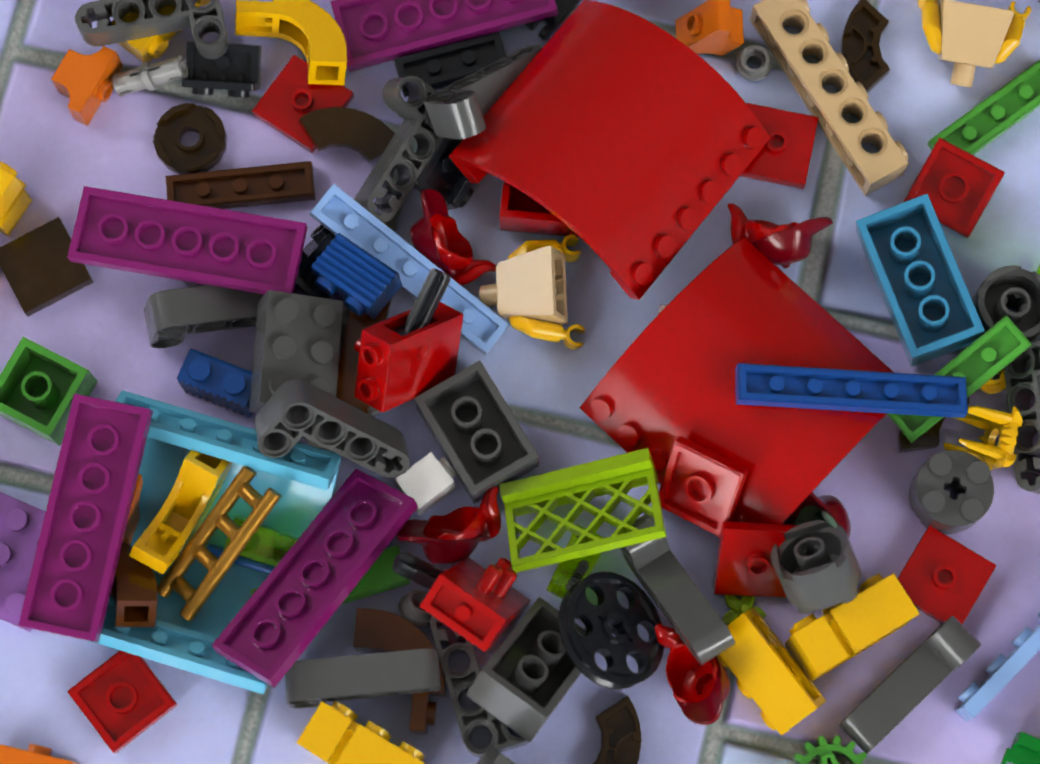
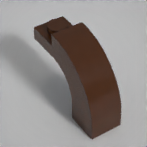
M123 542L110 593L115 604V627H155L157 613V583L152 568L129 556L132 547Z
M357 608L353 646L357 652L382 653L414 649H434L426 635L403 617L383 610ZM440 659L441 690L412 694L410 732L412 734H427L428 725L435 726L437 702H431L430 696L446 697V682Z

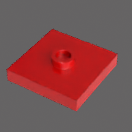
M293 55L253 108L252 113L270 127L313 153L316 147L299 123V118L324 108H346L354 98V94L341 85L308 84L307 62Z
M747 103V106L771 138L740 176L804 189L819 117Z
M939 137L903 202L928 194L940 224L969 238L1005 172Z
M680 436L674 442L660 486L661 508L720 537L722 522L732 521L749 469Z
M723 521L713 582L714 594L787 598L772 564L771 551L775 544L779 547L786 540L784 534L797 525Z
M929 525L897 579L918 610L940 623H944L953 615L963 625L997 565Z
M120 650L67 691L110 750L115 754L178 705L142 657Z

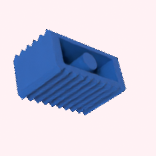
M340 233L336 234L335 239L331 241L330 245H327L326 249L322 251L321 256L317 257V260L311 266L316 278V286L329 296H333L334 293L340 295L345 299L344 304L346 307L360 317L365 313L372 319H375L402 286L398 272Z
M191 348L177 376V380L185 393L190 392L192 396L197 395L199 399L204 397L206 402L211 400L213 404L218 403L220 407L225 406L227 410L231 408L233 412L238 411L240 415L245 414L247 418L253 416L254 412H249L252 372Z

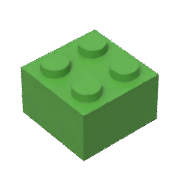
M22 337L0 374V415L61 446L74 394L90 396L98 381L89 370Z

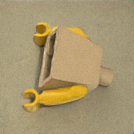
M939 0L917 1L918 7L921 9L922 29L931 51L938 54V60L954 63L950 84L972 88L976 67L993 68L994 64L1003 63L1020 45L1024 22L1031 13V7L1027 6L1023 14H1020L1014 9L1015 1H1012L1007 10L953 0H941L940 5Z
M572 234L567 235L562 243H558L556 239L527 240L512 252L507 260L497 264L496 283L480 286V301L487 307L497 306L499 315L507 319L512 328L532 338L556 343L562 339L565 346L569 349L577 350L581 348L583 343L572 341L570 332L584 333V327L574 324L568 329H563L562 324H568L565 261L575 262L581 255V251H570L566 246L577 245L578 237Z

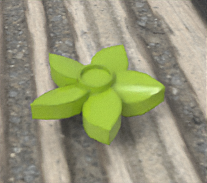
M724 595L725 603L731 609L722 618L725 624H730L742 613L753 607L762 618L767 616L761 608L753 606L754 596H743L740 601L734 595Z

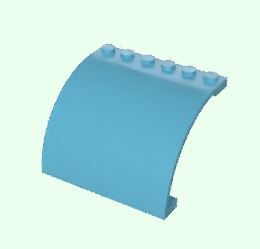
M124 390L121 391L115 401L148 408L153 411L139 474L143 478L139 501L140 519L130 545L131 547H133L161 509L177 479L184 458L191 450L232 462L220 491L204 520L243 466L250 467L257 473L250 482V485L262 496L268 488L276 490L281 495L279 501L240 555L276 566L280 562L279 558H270V556L266 557V555L262 556L261 553H256V546L263 544V546L267 545V547L271 546V548L284 549L285 552L289 551L334 495L341 455L297 442L286 455L279 458H271L260 452L255 429ZM240 497L228 513V516L239 526L240 520L245 521L253 508ZM218 528L205 546L208 547L209 544H214L226 548L231 540ZM195 559L183 577L197 589L209 571ZM173 561V563L170 565V567L167 569L164 575L152 569L155 575L157 586L160 584V582L162 581V579L167 574V572L172 567L175 561ZM233 564L192 622L184 619L179 614L187 602L175 590H173L168 598L161 596L157 592L155 627H115V604L110 595L99 643H94L264 694L268 686L266 682L216 653L212 644L252 596L250 590L258 588L269 574Z

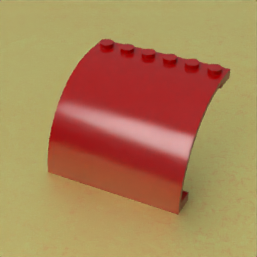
M583 0L483 116L486 129L475 136L463 139L449 155V158L470 183L478 184L489 173L517 188L542 205L592 248L611 269L610 274L630 298L640 300L771 137L732 86L703 58L684 43L655 24L627 10L602 2Z
M742 238L707 266L659 313L606 373L580 406V409L627 453L648 448L660 484L662 483L674 442L680 436L749 469L731 522L783 524L882 418L887 416V413L736 405V365L744 363L894 372L746 238Z

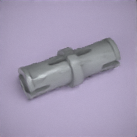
M181 55L156 63L148 61L142 63L139 68L113 74L112 83L115 92L120 97L144 89L153 91L159 89L160 85L167 82L187 78L188 67Z

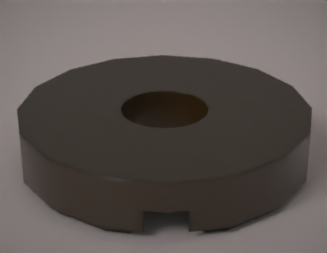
M184 103L172 107L160 117L153 136V144L159 159L168 169L178 174L207 172L220 162L225 153L227 134L222 120L212 109L206 106H196L195 103ZM186 132H197L200 138L195 145L187 147L180 143L182 136Z

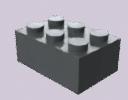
M268 290L258 301L249 412L258 413L284 382L294 379L305 381L336 397L343 301Z
M480 360L414 398L419 414L474 504L482 500L483 495L490 488L498 487L499 490V484L514 481L539 466L537 452Z
M539 597L481 669L466 693V696L528 742L532 741L581 675V672L569 658L562 643L559 631V611ZM574 622L576 631L581 636H586V630Z

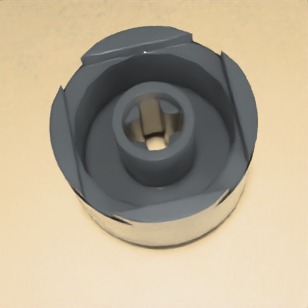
M1014 265L1001 267L990 273L972 298L985 332L1007 315L1029 342H1033L1040 334V275L1034 271L1030 272ZM1007 307H1015L1017 312L1015 313L1013 310H1008Z
M957 450L944 451L933 455L914 476L909 489L910 506L921 520V523L926 528L930 525L946 535L957 534L972 527L989 510L994 497V484L989 466L975 456ZM948 486L952 487L954 492L958 494L955 499H951L950 492L945 490Z
M821 520L805 522L787 531L784 534L786 540L779 547L775 544L772 548L771 561L789 602L797 607L800 613L811 614L816 610L829 608L838 603H848L857 597V587L861 580V569L843 527L837 525V528L830 527L827 521Z

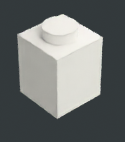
M430 452L411 466L407 472L394 480L402 493L415 499L418 506L416 512L421 516L456 489L452 478L457 474L444 457L437 460L433 453Z

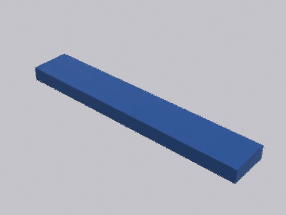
M738 363L735 367L736 405L964 418L968 414L966 377Z

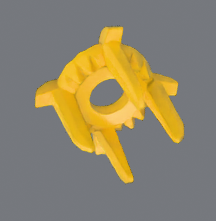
M968 406V413L970 414H967L964 418H955L986 430L984 432L985 436L978 437L982 441L981 443L960 438L959 442L968 448L945 442L943 445L946 451L957 450L967 452L980 461L985 462L990 470L1013 465L1016 460V454L1013 453L1017 444L1018 427L1022 426L1023 422L1020 411L1016 406H1013L1011 413L981 406ZM1000 433L998 444L995 446L996 439Z

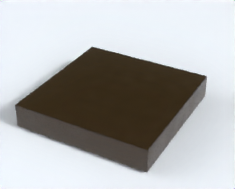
M59 217L0 247V267L27 317L94 282L85 264L70 262L67 258L71 238Z

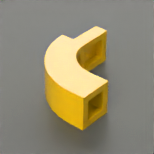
M236 0L235 35L276 37L287 40L296 45L306 57L308 84L344 86L347 67L345 38L337 22L323 8L310 0H272V2Z
M191 450L184 458L177 479L167 499L155 518L135 542L129 556L164 575L199 529L220 491L232 462Z

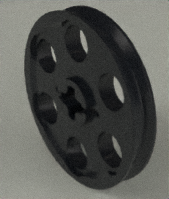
M597 572L576 582L569 588L560 605L559 631L569 658L584 676L605 688L627 689L648 679L658 668L663 656L664 646L659 644L654 628L656 624L662 625L654 604L637 584L617 573ZM586 587L596 593L597 605H593L587 599ZM617 591H621L626 595L629 602L628 609L619 603ZM575 618L580 619L584 623L586 636H581L576 631L574 626ZM638 624L647 630L649 635L648 642L640 638L637 631ZM595 652L600 653L605 658L607 663L606 671L601 670L597 666L594 658ZM627 655L632 656L638 664L637 673L629 669L626 661Z

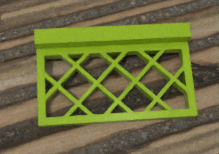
M645 448L499 484L500 496L505 507L512 569L518 573L667 537L657 485V471L649 449ZM644 485L649 487L648 491L639 501L627 495L632 488ZM607 494L612 496L602 510L589 504L595 497ZM621 501L633 507L623 521L610 515ZM570 503L575 505L564 519L552 513L558 506ZM583 510L596 516L585 530L573 524ZM533 512L537 514L527 528L516 523L517 516ZM642 512L653 517L655 521V526L640 530L632 525ZM546 519L558 525L548 539L536 534V531ZM604 522L617 527L610 537L600 539L594 535ZM566 531L579 536L572 546L562 548L556 545ZM529 540L541 545L535 555L520 557V551Z

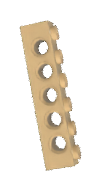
M762 0L753 5L750 21L812 116L819 117L818 125L864 195L867 196L901 177L908 165V155L905 148L899 141L894 142L887 131L888 125L885 118L879 111L874 112L868 103V94L864 86L860 82L853 80L848 72L849 67L846 59L840 52L835 53L829 44V35L821 23L816 24L809 14L810 7L806 0ZM795 26L800 30V33L790 34L785 31L784 27ZM814 55L820 62L816 64L808 63L803 56ZM833 84L839 89V92L829 93L822 86ZM845 113L854 114L859 119V122L849 123L843 119L842 115ZM872 143L878 148L879 152L868 153L862 148V144Z

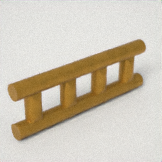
M243 466L157 586V592L161 596L168 598L173 590H175L187 602L179 614L190 622L196 617L281 498V495L272 488H268L263 496L250 485V482L257 473L250 467ZM240 497L253 508L241 527L228 516V513ZM218 528L231 540L219 558L205 546ZM195 559L209 571L197 589L183 577Z

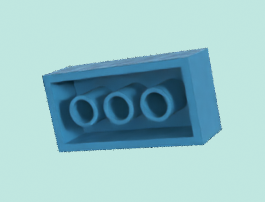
M928 194L856 220L857 236L911 367L969 346L984 334L985 330Z

